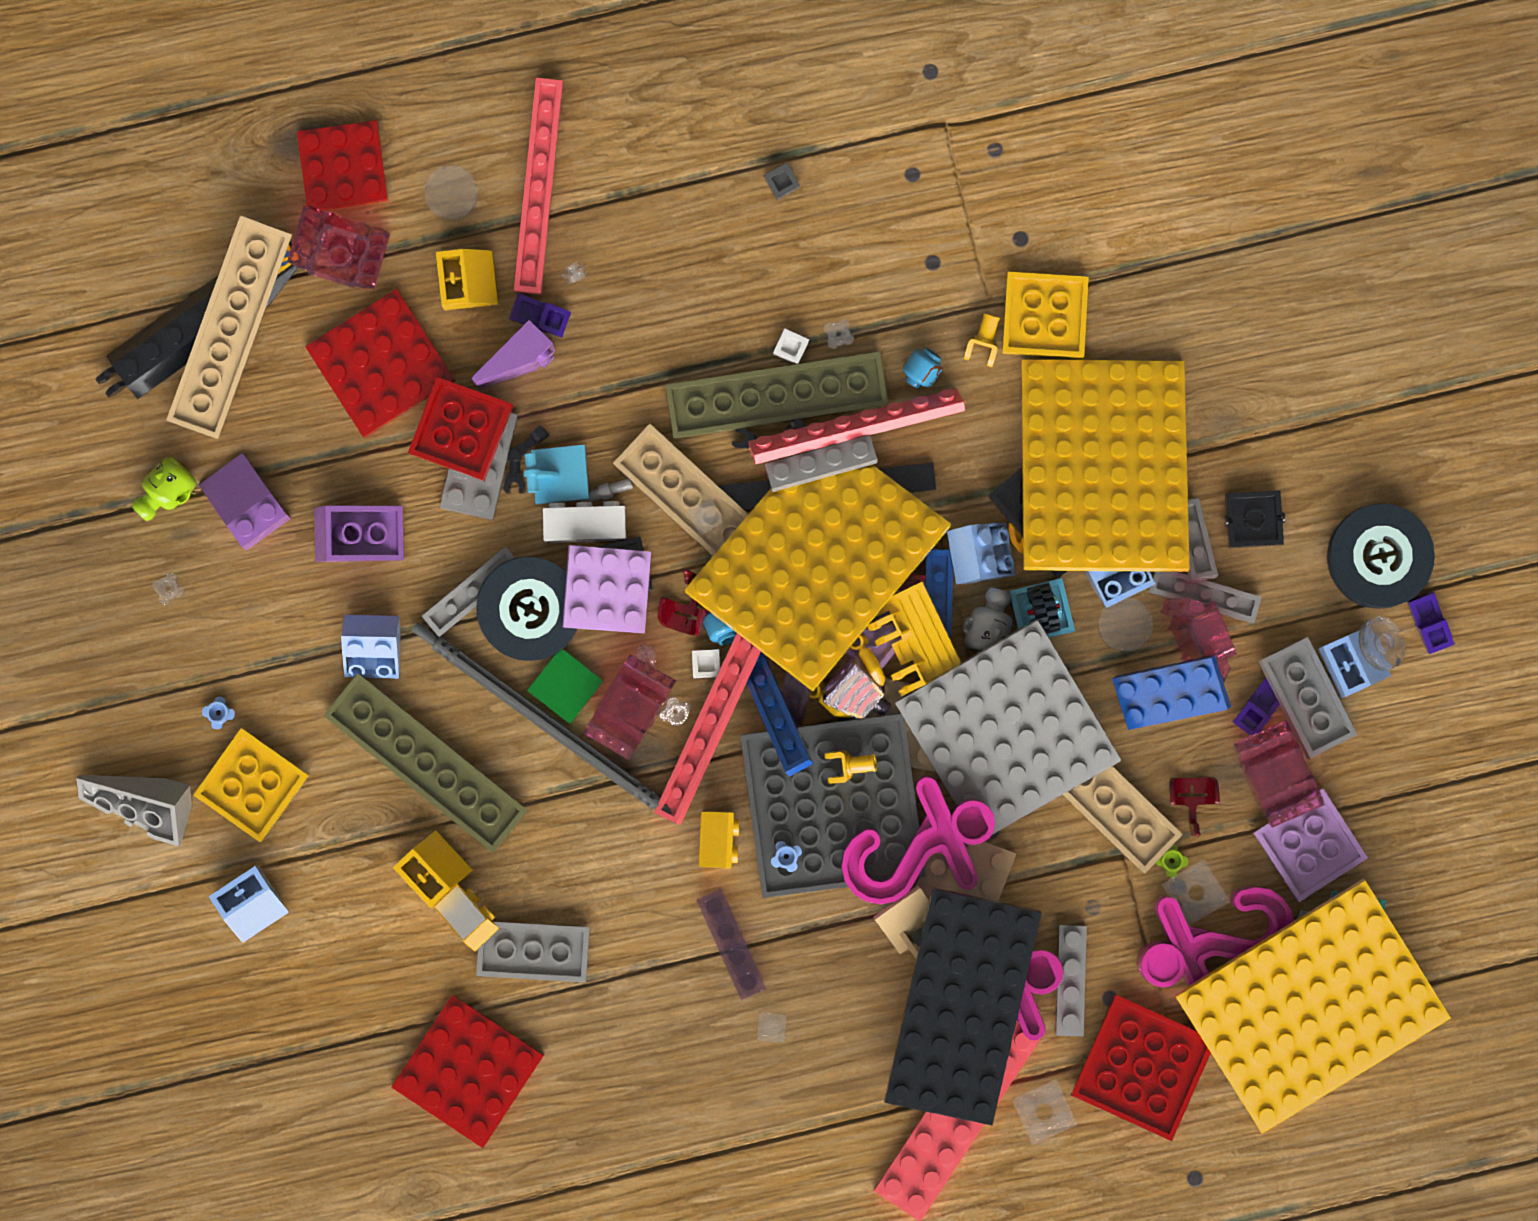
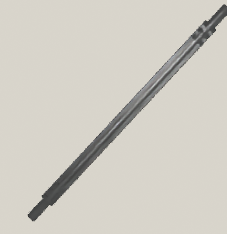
M420 623L415 625L412 632L433 646L432 650L650 809L653 810V808L656 809L659 806L661 796L444 637L441 636L439 638ZM665 804L662 810L672 814L669 806Z

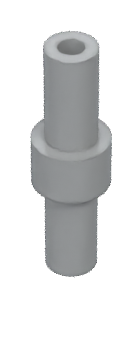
M628 478L613 484L607 482L599 485L598 489L589 491L590 499L580 500V502H594L600 499L605 501L614 498V494L632 489V481Z

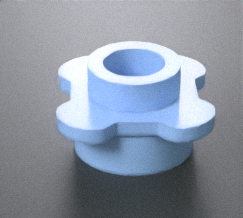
M216 697L213 703L202 709V715L212 722L211 726L214 729H221L223 723L235 717L234 710L228 708L223 697ZM218 710L221 711V715L219 716L216 715V712Z
M784 841L777 842L775 845L776 854L771 859V864L775 868L782 867L787 868L789 872L795 871L798 867L796 863L797 858L802 853L801 848L798 845H786ZM785 854L789 855L788 859L784 858Z

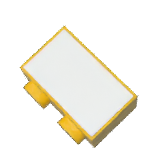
M457 884L433 907L460 939L476 951L499 928L492 921L495 918L494 914L485 905L482 908L478 905L477 902L480 901V898L470 888L465 891Z

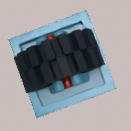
M1062 578L1009 591L1018 630L1038 619L1049 638L1075 632Z

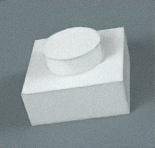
M784 329L773 354L795 365L799 364L809 339Z
M719 650L692 651L693 679L717 677L720 671Z

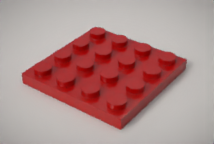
M397 289L305 346L363 438L371 435L429 398L436 377L450 382L455 381Z
M452 995L391 1088L481 1148H484L544 1055L461 999Z
M1114 995L1070 1095L1172 1141L1211 1052L1197 1031L1118 995Z

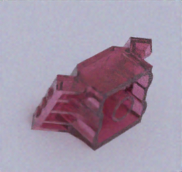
M303 206L287 262L297 268L307 270L310 275L352 288L358 286L364 289H374L390 233L380 227H371L364 222L353 221L332 212L321 211L314 206Z
M1191 598L1166 599L1161 614L1172 618L1168 630L1173 632L1181 650L1182 657L1180 660L1187 661L1215 655L1223 681L1225 682L1230 671L1227 659L1237 655L1215 600L1203 605V603Z
M630 654L583 733L630 760L638 746L643 743L665 706L667 698L677 680Z
M1287 721L1233 744L1241 763L1240 767L1259 808L1262 809L1271 828L1325 805L1322 794L1316 786L1315 779L1305 762L1301 748L1295 740L1293 730Z

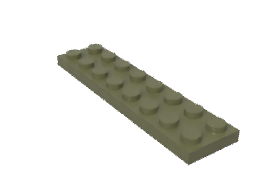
M880 352L666 384L674 439L795 421L797 418L802 420L888 406Z
M360 674L354 677L323 715L492 853L498 849L528 811Z

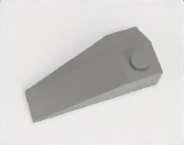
M78 775L76 778L78 796L82 801L106 814L113 812L125 819L124 823L130 827L136 824L147 830L146 835L154 840L175 846L181 844L192 807L190 785L166 778Z

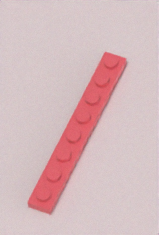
M536 78L514 292L540 295L542 293L563 80Z
M957 388L952 390L946 389L936 394L918 396L913 400L891 403L888 406L877 409H867L858 414L839 416L834 420L822 423H812L807 427L795 430L788 429L783 433L771 436H761L755 440L748 441V445L755 464L963 412L965 411V406Z
M738 633L733 640L659 800V805L654 813L681 825L761 652ZM667 804L672 814L663 811L662 807Z

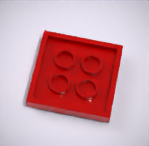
M377 120L297 131L306 205L309 213L389 201Z
M436 377L408 454L485 482L514 405Z

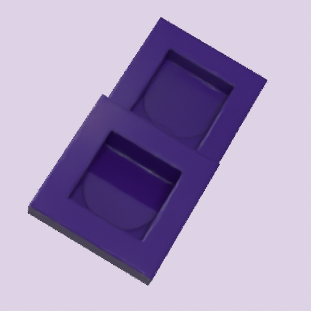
M519 293L516 296L508 319L525 325L530 320L540 331L562 338L571 312Z
M1433 591L1407 601L1428 654L1455 645L1447 620L1443 618Z
M1264 678L1233 720L1234 724L1254 739L1280 705L1266 678Z

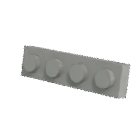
M867 435L766 463L765 469L772 492L876 464L877 457L871 437Z
M506 546L422 615L423 619L438 637L477 606L478 594L487 576L502 563L515 559Z
M1154 572L1153 580L1155 585L1150 587L1148 593L1251 624L1255 623L1262 597L1206 580L1190 583L1188 575L1180 572Z
M1058 925V958L1063 964L1064 976L1063 981L1057 988L1056 1036H1084L1087 926Z

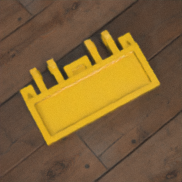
M923 582L893 595L877 614L879 616L889 611L890 615L867 626L869 631H874L881 628L882 625L893 621L897 630L877 638L874 641L876 646L878 647L901 636L902 640L891 644L901 666L912 660L914 662L913 665L891 675L894 681L904 678L907 674L916 670L921 679L911 685L908 684L898 691L900 696L928 684L937 676L962 663Z

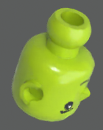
M164 458L142 480V487L147 493L143 497L135 499L132 503V508L145 521H149L154 518L156 510L160 506L166 510H172L179 504L185 503L196 486V479L175 458Z

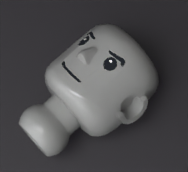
M989 588L985 594L987 601L985 607H976L971 612L970 617L966 618L963 624V631L965 632L964 644L968 649L979 653L1012 633V618L1004 613L1005 607L1011 601L1009 592Z

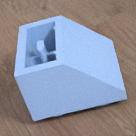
M1007 523L975 524L947 531L956 585L1016 576Z
M1084 571L1091 586L1106 608L1155 585L1150 571Z
M344 616L341 634L344 677L354 678L357 674H360L364 678L399 679L401 640L399 616Z
M1368 626L1318 649L1340 698L1347 697L1391 676Z
M254 866L209 896L223 920L242 942H245L289 913L260 866Z

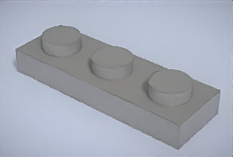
M1199 498L1188 500L1190 569L1187 573L1189 581L1192 583L1217 578L1218 572Z

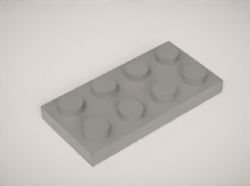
M511 413L485 482L451 469L448 470L440 509L494 520L518 414Z
M1308 637L1258 661L1307 759L1357 735Z
M494 922L499 929L478 948L476 976L587 982L590 927Z

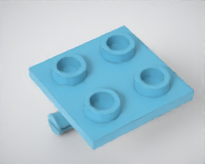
M585 445L531 450L529 454H524L526 463L524 477H527V493H535V504L590 499Z

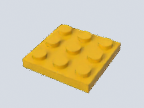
M1007 272L1002 354L1083 359L1089 277Z
M241 728L196 790L194 796L254 839L262 842L309 775Z

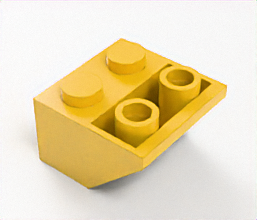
M457 249L436 252L441 304L444 311L498 305L493 252L491 250Z
M701 812L699 867L732 869V863H738V846H733V836H739L740 819H734V813Z
M436 830L393 867L430 908H434V905L473 871Z

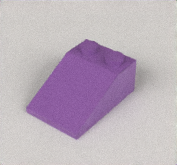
M529 320L471 379L480 390L533 372L540 366L545 368L555 358L553 353L556 350L553 343Z
M243 453L199 484L223 522L245 550H249L291 519Z
M321 506L314 508L315 562L404 560L403 506Z

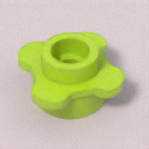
M1172 845L1156 862V865L1162 866L1166 871V875L1172 878L1177 875L1178 870L1188 865V858L1178 852L1176 845ZM1171 858L1174 859V863H1173V864H1171V863L1169 862V860H1170Z

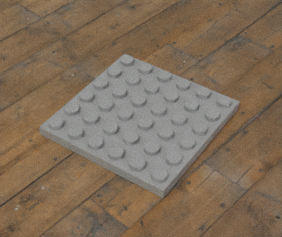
M1038 619L937 676L928 684L911 691L895 701L896 706L956 805L962 800L974 798L983 801L992 810L995 819V827L992 834L1122 761Z

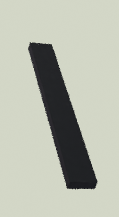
M933 463L878 468L910 493L936 490ZM769 480L718 486L744 511L753 510L771 489Z

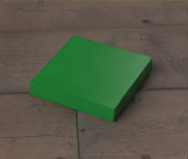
M562 649L554 655L527 691L571 724L604 681Z

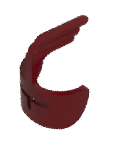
M683 569L684 582L689 585L697 574L688 569ZM661 597L658 607V620L664 627L699 637L707 610L699 609L697 607L698 602L693 598L689 605H684ZM676 612L697 617V620L677 615Z
M1214 777L1171 778L1169 781L1170 805H1185L1189 807L1190 835L1198 837L1201 833L1200 825L1196 819V807L1199 805L1220 804L1218 780ZM1193 786V793H1206L1207 796L1179 797L1178 794L1191 793L1190 787Z

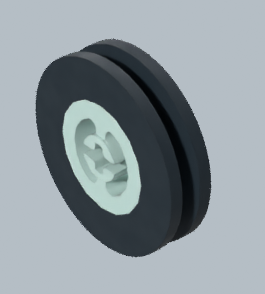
M1373 504L1348 515L1334 530L1327 550L1328 569L1336 587L1344 596L1356 604L1374 609L1394 607L1414 598L1427 584L1432 574L1435 560L1433 541L1422 521L1410 511L1392 504ZM1383 538L1395 545L1398 552V563L1394 571H1391L1390 565L1394 562L1395 555L1387 557L1382 561L1381 559H1376L1368 562L1370 567L1378 570L1377 575L1366 567L1363 561V550L1369 541L1372 543V547L1368 550L1366 557L1376 555L1379 551L1381 554L1393 551V547L1383 542Z
M519 557L506 561L496 567L483 582L476 606L478 623L488 642L502 654L523 661L545 659L562 650L577 631V628L562 627L566 572L555 563L537 557ZM523 589H531L532 595L525 596L519 601L525 604H529L530 601L534 602V609L542 611L539 597L544 596L548 602L547 617L542 624L535 628H526L525 624L527 621L537 619L538 616L529 613L527 616L523 615L525 610L517 605L516 612L519 619L513 621L509 614L511 599L517 592Z

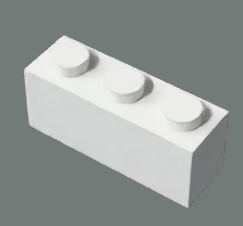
M619 501L603 502V506L593 507L592 502H578L576 507H565V503H550L549 508H543L544 542L576 543L627 540L625 506H620Z

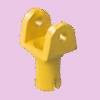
M983 314L977 337L974 336L968 342L964 355L965 360H969L973 345L976 343L992 348L987 366H993L997 353V346L993 339L1000 318Z
M847 750L824 753L825 759L842 758L844 775L829 777L828 784L846 782L852 778L853 773L877 771L875 754L851 757Z

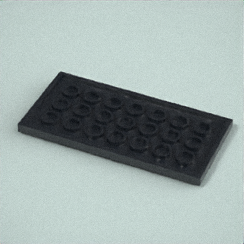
M932 887L884 1103L993 1125L1041 918V910Z

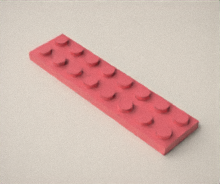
M1016 1021L998 1103L1040 1041V1039L1033 1041L1026 1038L1019 1021ZM925 1112L874 1191L918 1221H921L984 1124Z

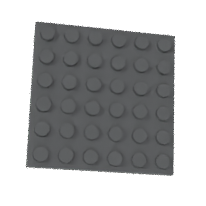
M901 713L797 727L813 764L790 777L785 773L768 731L740 735L762 898L848 887L844 880L841 865L844 849L851 838L864 828H873L880 836V845L876 850L868 854L865 859V871L870 877L878 880L887 879L893 874L912 838L919 829L906 725ZM847 750L851 757L875 754L877 771L853 773L852 778L846 782L828 784L829 777L844 775L842 758L825 759L824 753ZM779 841H784L789 846L798 845L802 850L796 862L798 867L793 872H789L787 868H775L771 864V859L776 854L775 845ZM785 854L784 858L788 859L789 855ZM925 867L922 868L917 878L926 877Z

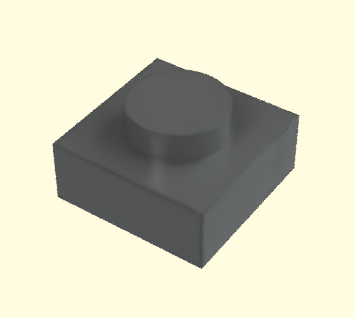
M788 163L764 175V179L776 201L800 188Z

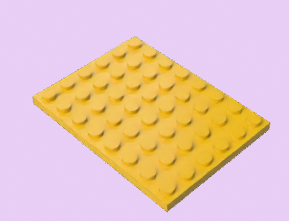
M1022 360L1023 570L1188 572L1190 564L1185 361Z
M874 465L772 492V489H770L686 587L685 593L802 684L814 691L951 527V523Z
M1364 878L1175 994L1262 1134L1451 1019Z

